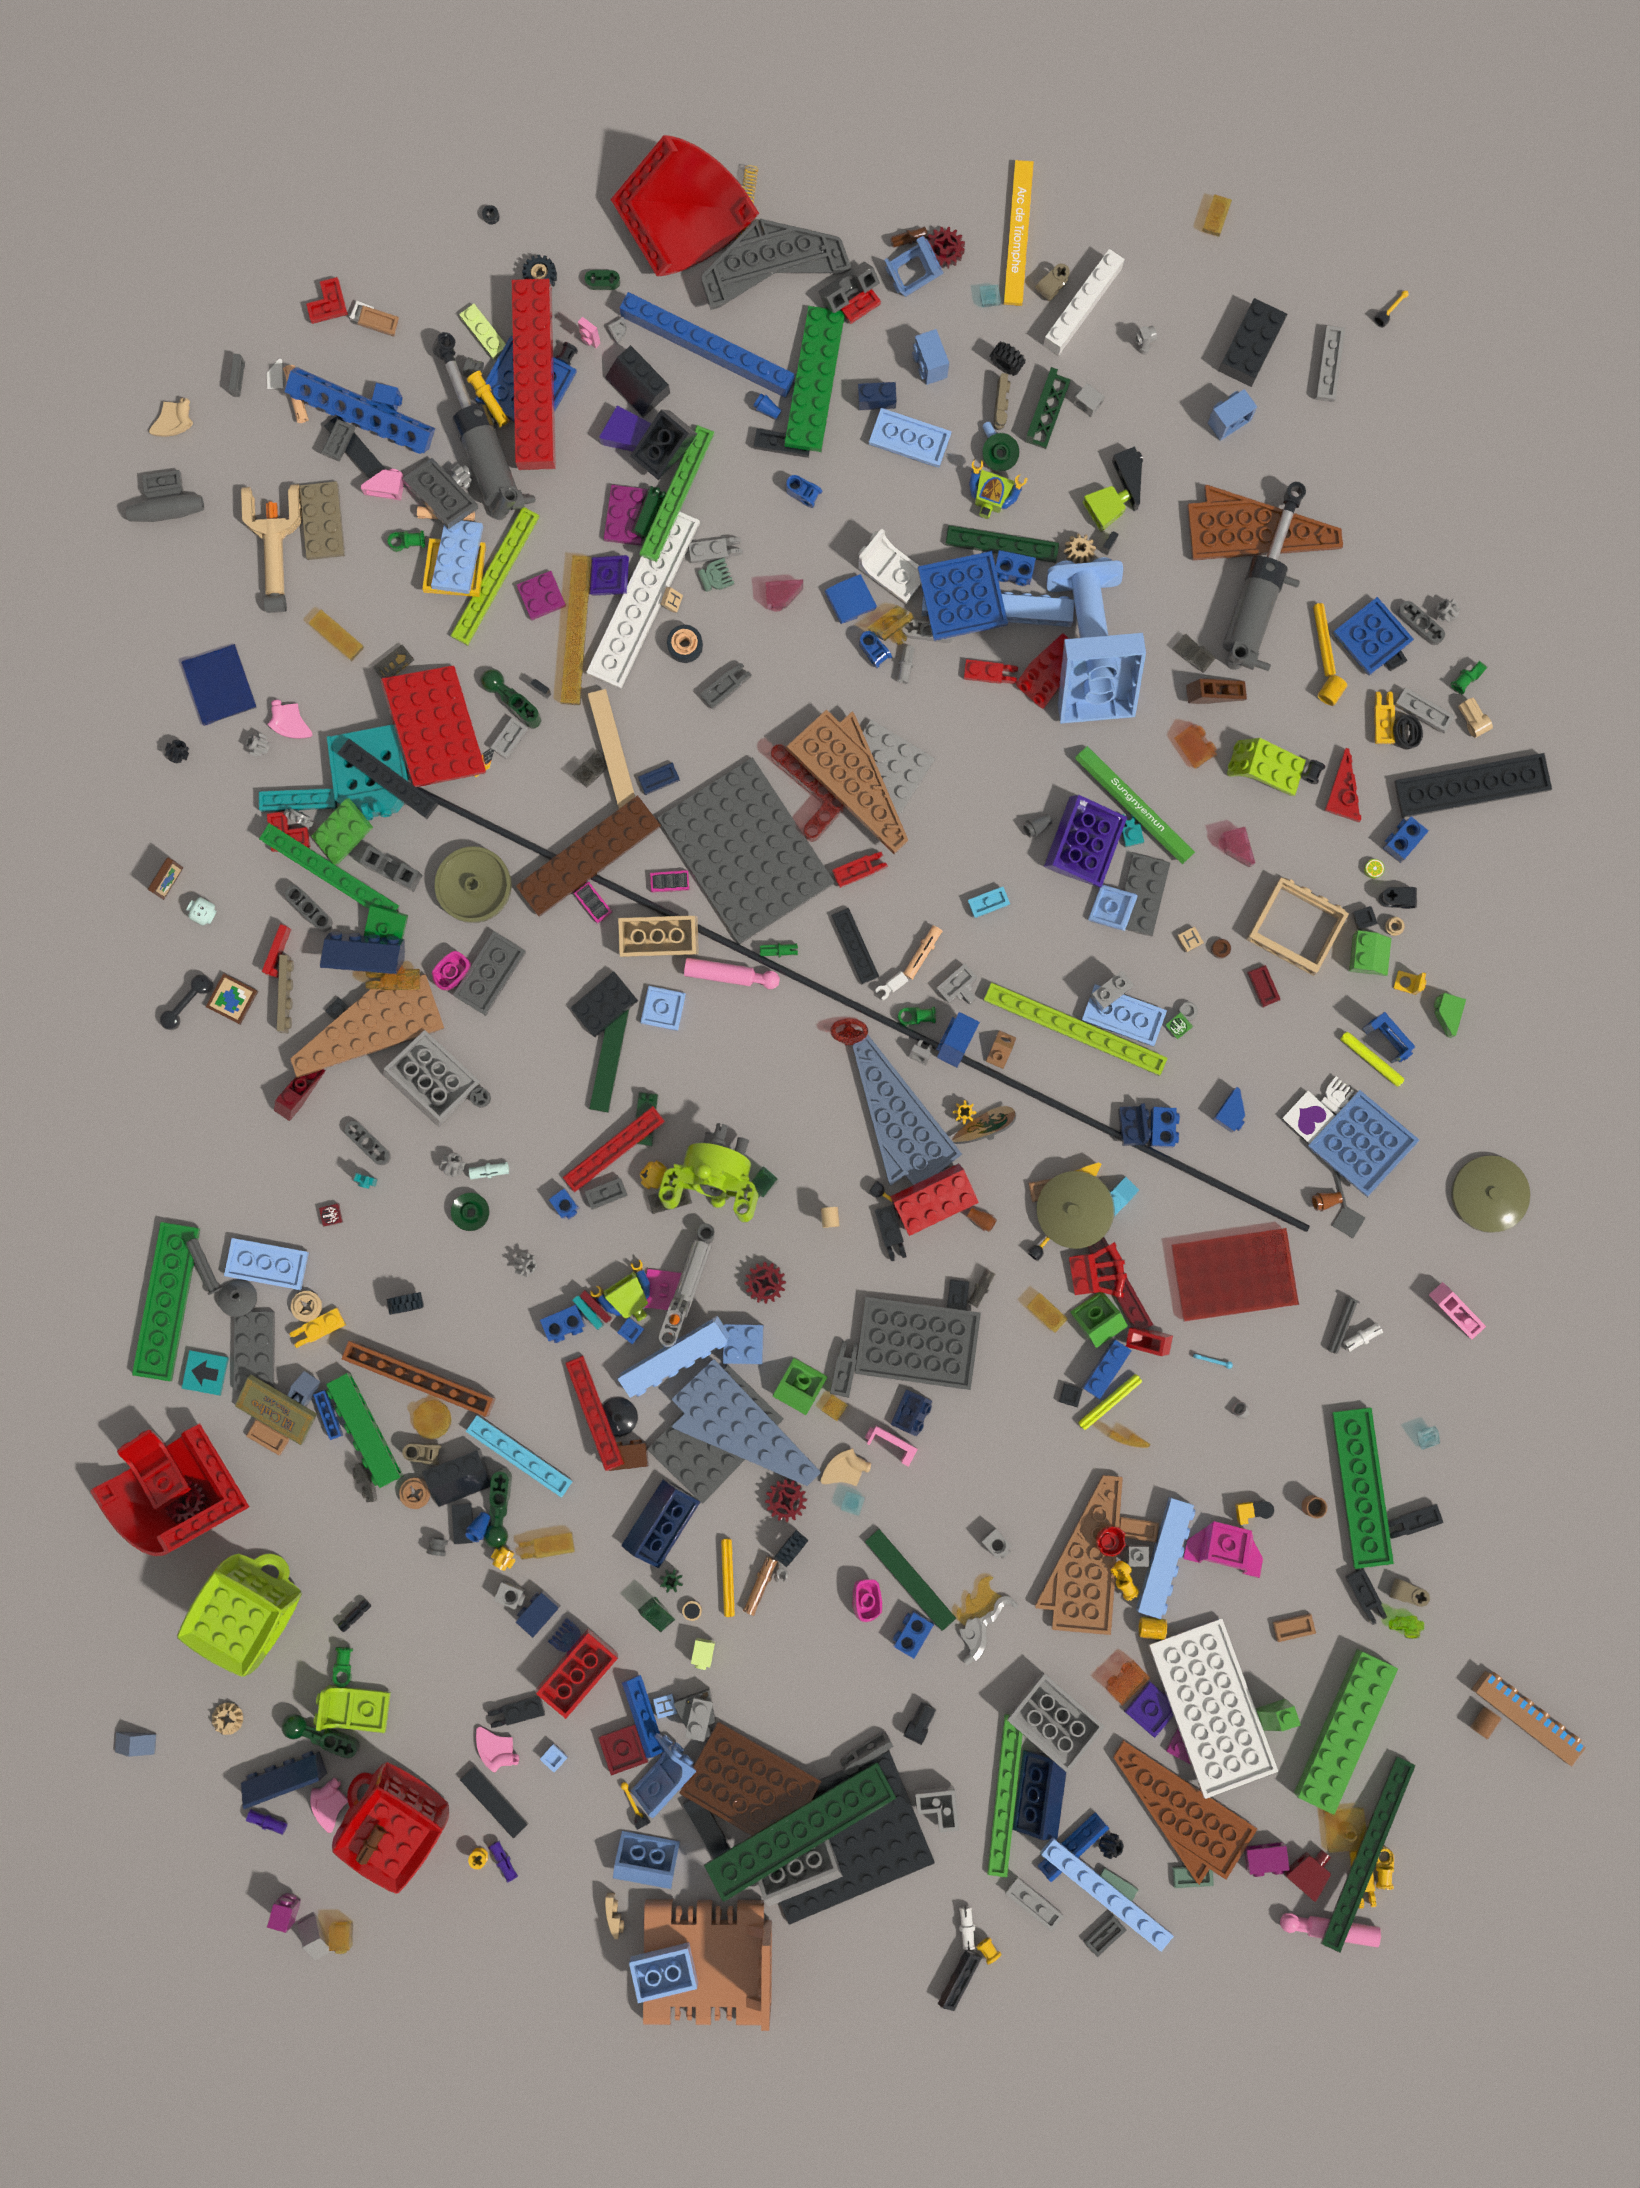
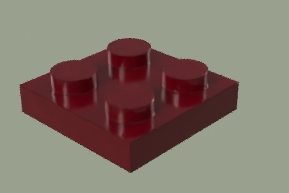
M635 1724L598 1737L611 1776L649 1762L648 1758L646 1759Z

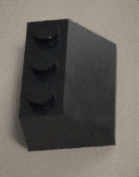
M631 345L616 358L605 376V379L643 418L670 394L669 384Z
M481 1449L422 1472L428 1489L438 1507L491 1486V1476Z

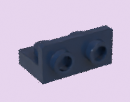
M1141 1103L1139 1106L1119 1107L1122 1146L1145 1145L1151 1138V1129L1147 1125L1149 1111L1146 1109L1145 1103Z
M906 1389L891 1425L911 1435L918 1436L924 1427L923 1422L926 1415L932 1409V1400Z

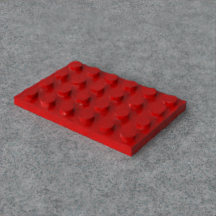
M454 665L381 679V685L412 785L421 787L486 773Z

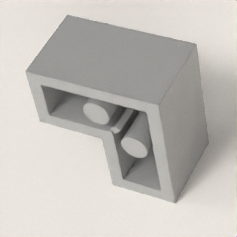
M954 1786L915 1790L918 1815L937 1813L940 1833L959 1831Z

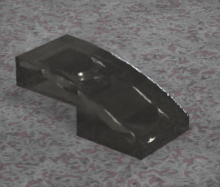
M1184 634L1172 648L1178 655L1201 672H1205L1216 659L1203 645L1199 646L1187 634Z

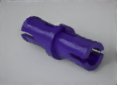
M250 1809L246 1818V1822L258 1825L265 1831L268 1829L281 1835L284 1834L288 1825L287 1822L273 1818L270 1814L265 1815L253 1809Z
M500 1840L491 1844L488 1848L497 1862V1868L501 1869L506 1882L508 1883L517 1878L518 1874L510 1862L511 1858L506 1855Z

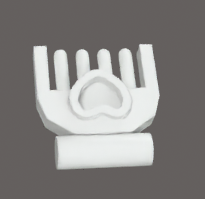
M1337 1076L1327 1086L1325 1091L1326 1097L1324 1096L1320 1101L1336 1115L1342 1110L1340 1108H1343L1350 1101L1348 1099L1354 1093L1352 1089L1345 1097V1094L1350 1089L1347 1086L1342 1091L1346 1085L1345 1083L1336 1090L1342 1082L1341 1080H1338L1332 1088L1338 1079Z

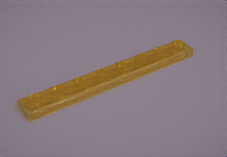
M572 555L561 704L580 705L592 564L590 556Z

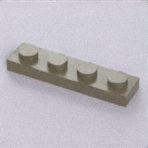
M279 955L277 1031L280 1033H289V1029L292 1027V1018L289 1017V1010L293 1006L290 991L293 990L291 972L294 970V961L288 955Z

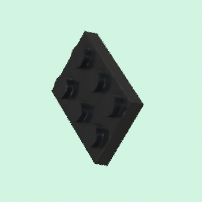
M613 971L575 1003L571 1010L592 1036L596 1037L639 1000L617 973Z

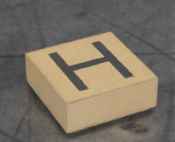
M666 587L660 605L671 612L677 613L683 595L671 587Z
M1195 926L1177 936L1186 953L1204 943Z

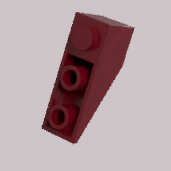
M322 1069L298 1078L295 1077L275 1100L274 1111L290 1121L301 1109L326 1070Z

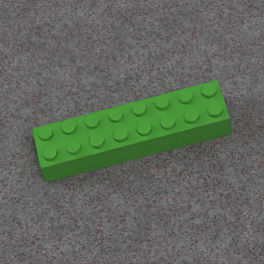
M1359 1649L1356 1650L1295 1788L1294 1794L1299 1799L1335 1815L1398 1668Z

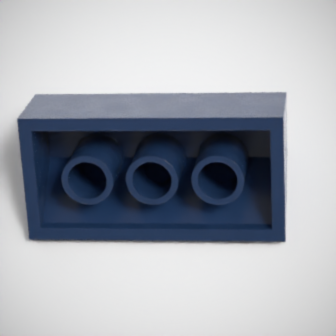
M333 931L324 939L320 968L397 974L405 961V939H399L397 936L386 938L376 934L362 936L359 933L342 934V932Z
M663 1479L621 1546L632 1556L660 1568L700 1504V1501Z
M313 1750L303 1753L300 1759L295 1760L293 1757L283 1761V1765L276 1767L274 1764L264 1768L265 1772L258 1774L256 1771L246 1775V1779L241 1782L243 1809L320 1781L327 1774L320 1751L313 1753Z
M1023 1750L1012 1828L1014 1831L1040 1840H1050L1052 1837L1058 1839L1066 1772L1045 1753Z

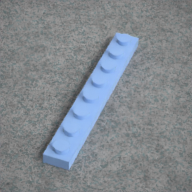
M1052 1837L1040 1853L1043 1857L1159 1951L1162 1952L1174 1937L1171 1932L1055 1838Z

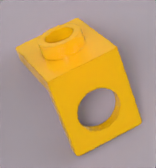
M1399 970L1393 989L1416 995L1423 991L1426 986V973L1422 972L1419 975H1414ZM1402 977L1410 979L1409 987L1405 988L1400 985Z

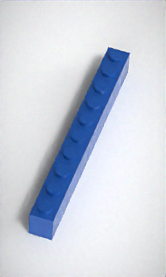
M630 292L626 294L619 307L621 317H624V319L784 398H787L794 384V373Z

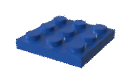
M1378 597L1333 632V635L1369 676L1414 640Z

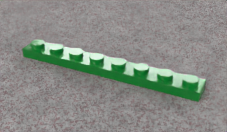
M270 823L259 838L262 842L370 909L371 904L397 911L400 907L392 900Z

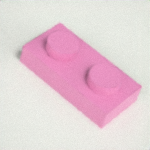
M582 317L578 321L581 340L586 345H592L594 348H597L600 344L597 327Z

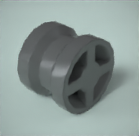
M468 357L464 364L463 375L468 377L476 371L483 373L484 363L481 361L476 362L473 358Z
M479 1087L471 1092L470 1100L475 1106L484 1108L489 1105L491 1095L486 1089Z
M429 1537L430 1545L426 1553L446 1556L445 1546L448 1544V1540L439 1537Z

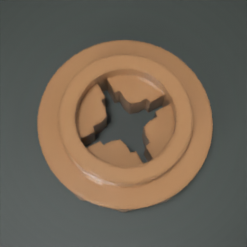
M416 1477L406 1480L399 1491L401 1502L410 1509L424 1507L429 1501L431 1494L426 1482ZM412 1488L415 1490L422 1488L418 1494L419 1499L417 1497L408 1498L412 1494Z

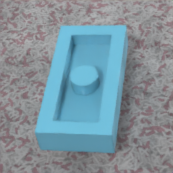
M1004 887L968 900L974 919L1010 905Z

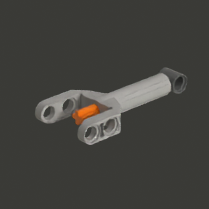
M702 1224L697 1230L698 1240H694L659 1334V1350L662 1349V1346H673L682 1335L694 1295L711 1250L709 1244L714 1239L715 1231L710 1224ZM704 1230H708L711 1233V1236L708 1238H704L701 1236L700 1233Z

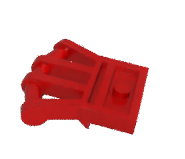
M1115 1242L1096 1253L1069 1257L1075 1295L1102 1292L1117 1297H1124L1123 1288L1127 1278V1273L1124 1272L1123 1266L1125 1265V1260L1122 1259L1117 1251ZM1109 1251L1114 1261L1096 1263L1095 1258ZM1116 1266L1117 1274L1098 1276L1097 1268ZM1117 1280L1115 1290L1101 1287L1099 1282Z

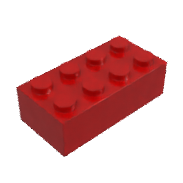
M959 1163L890 1196L903 1227L909 1236L979 1203L965 1170Z
M588 1628L536 1688V1694L566 1719L618 1659V1653Z

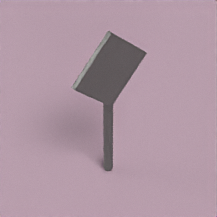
M1336 1171L1334 1174L1338 1190L1342 1195L1343 1208L1332 1226L1349 1237L1354 1238L1365 1217L1347 1207L1339 1174Z

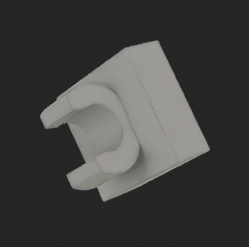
M920 1040L917 1045L914 1044L909 1058L926 1065L932 1054L930 1052L932 1045H929L927 1049H923L921 1047L923 1041Z

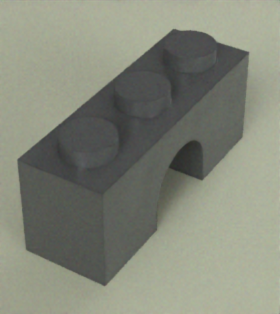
M862 262L819 290L818 293L825 308L836 313L849 304L847 298L851 294L858 291L866 293L880 284L874 268L868 263Z
M369 845L360 860L364 867L412 892L415 891L423 876L419 871L391 859L386 854Z

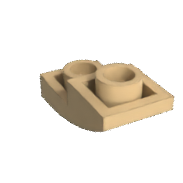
M607 1893L605 1902L607 1922L614 1939H618L620 1933L624 1932V1921L621 1920V1914L614 1913L618 1909V1900H615V1893Z

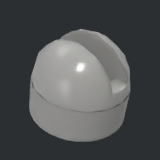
M1242 1401L1235 1403L1232 1408L1233 1414L1241 1419L1246 1418L1250 1413L1249 1407Z

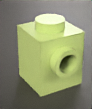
M696 1638L691 1664H694L695 1668L706 1670V1667H711L716 1641Z

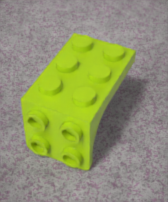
M1262 738L1238 740L1233 747L1227 775L1230 777L1252 778L1285 794L1295 796L1306 760Z
M328 1685L317 1695L316 1705H319L318 1713H315L314 1716L316 1731L326 1728H344L385 1733L391 1692Z

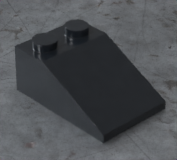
M661 409L630 457L659 480L688 449L697 433L673 412Z

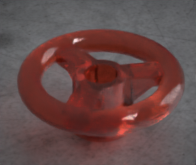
M844 1018L832 1024L830 1033L835 1040L845 1045H853L867 1037L868 1027L858 1019ZM845 1024L843 1031L836 1033L837 1027ZM851 1024L861 1027L863 1031L856 1030Z

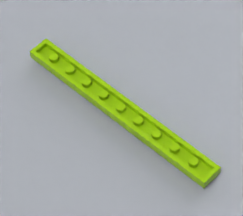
M994 983L990 984L983 1000L1158 1076L1161 1075L1168 1059Z

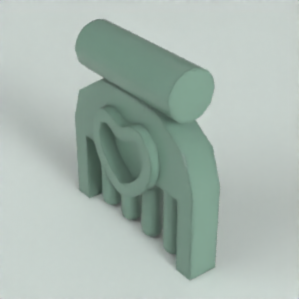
M725 558L711 562L707 566L706 571L705 569L698 571L706 592L712 590V587L720 590L735 585L734 580L730 581L733 579L732 577L722 580L731 574L730 572L723 574L729 568L717 570L727 566V563H724L726 562Z

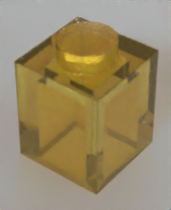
M353 1921L332 1922L329 1926V1951H335L336 1954L347 1953L353 1946Z

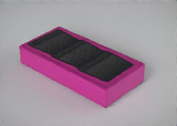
M688 870L650 873L652 893L690 890Z
M590 882L574 893L597 924L613 913Z

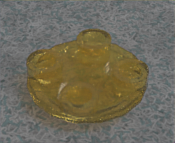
M426 1401L419 1405L413 1413L414 1427L423 1438H440L450 1428L452 1421L451 1412L440 1401Z

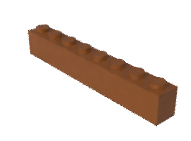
M348 1341L341 1358L344 1361L484 1417L490 1415L496 1400L493 1396L355 1341Z

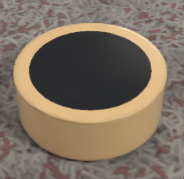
M694 1600L686 1602L682 1609L683 1616L689 1621L697 1620L702 1614L701 1605Z

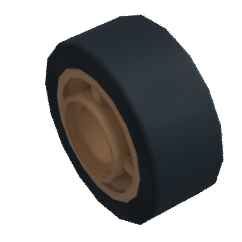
M691 625L676 626L669 633L667 647L673 659L681 663H689L696 660L702 653L703 641L701 634L696 628ZM682 641L690 642L687 647L680 646V643Z

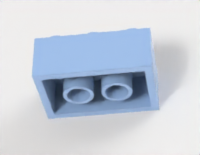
M689 1942L631 1956L629 1965L638 2003L697 1989L698 1979Z

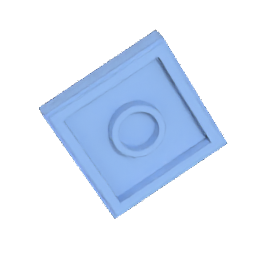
M1102 885L1088 920L1125 931L1137 895Z
M648 986L640 1023L678 1031L686 993Z

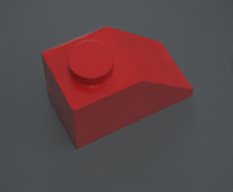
M1129 1328L1126 1347L1162 1357L1170 1354L1173 1335L1154 1330Z

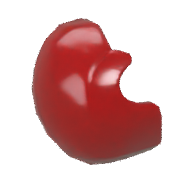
M1114 1526L1102 1528L1096 1536L1098 1551L1105 1556L1112 1557L1120 1554L1126 1545L1125 1532L1119 1527Z

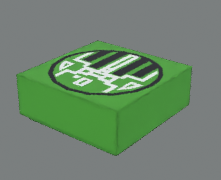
M1181 1012L1166 1024L1167 1028L1177 1039L1193 1027Z

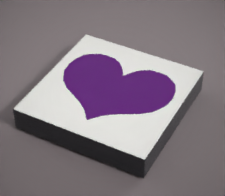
M1307 1091L1281 1119L1307 1144H1310L1335 1115L1314 1095Z

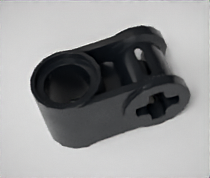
M1389 887L1380 893L1379 903L1386 908H1416L1417 888Z

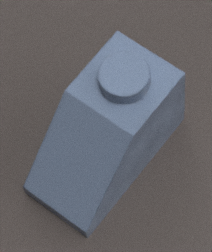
M304 1371L291 1385L287 1396L307 1407L316 1393L320 1381Z

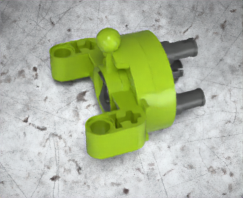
M717 1123L714 1133H705L703 1143H695L688 1146L683 1165L674 1164V1168H670L664 1173L659 1190V1198L665 1208L673 1209L680 1202L683 1188L695 1190L700 1194L711 1197V1204L715 1208L723 1207L726 1200L730 1197H735L733 1210L737 1219L741 1222H749L754 1216L759 1196L755 1185L749 1181L750 1178L748 1177L751 1162L746 1158L745 1154L749 1140L738 1137L735 1150L727 1148L724 1139L728 1126L723 1123L720 1126L721 1124ZM673 1195L671 1199L665 1200L667 1196ZM743 1208L748 1209L745 1213H739Z

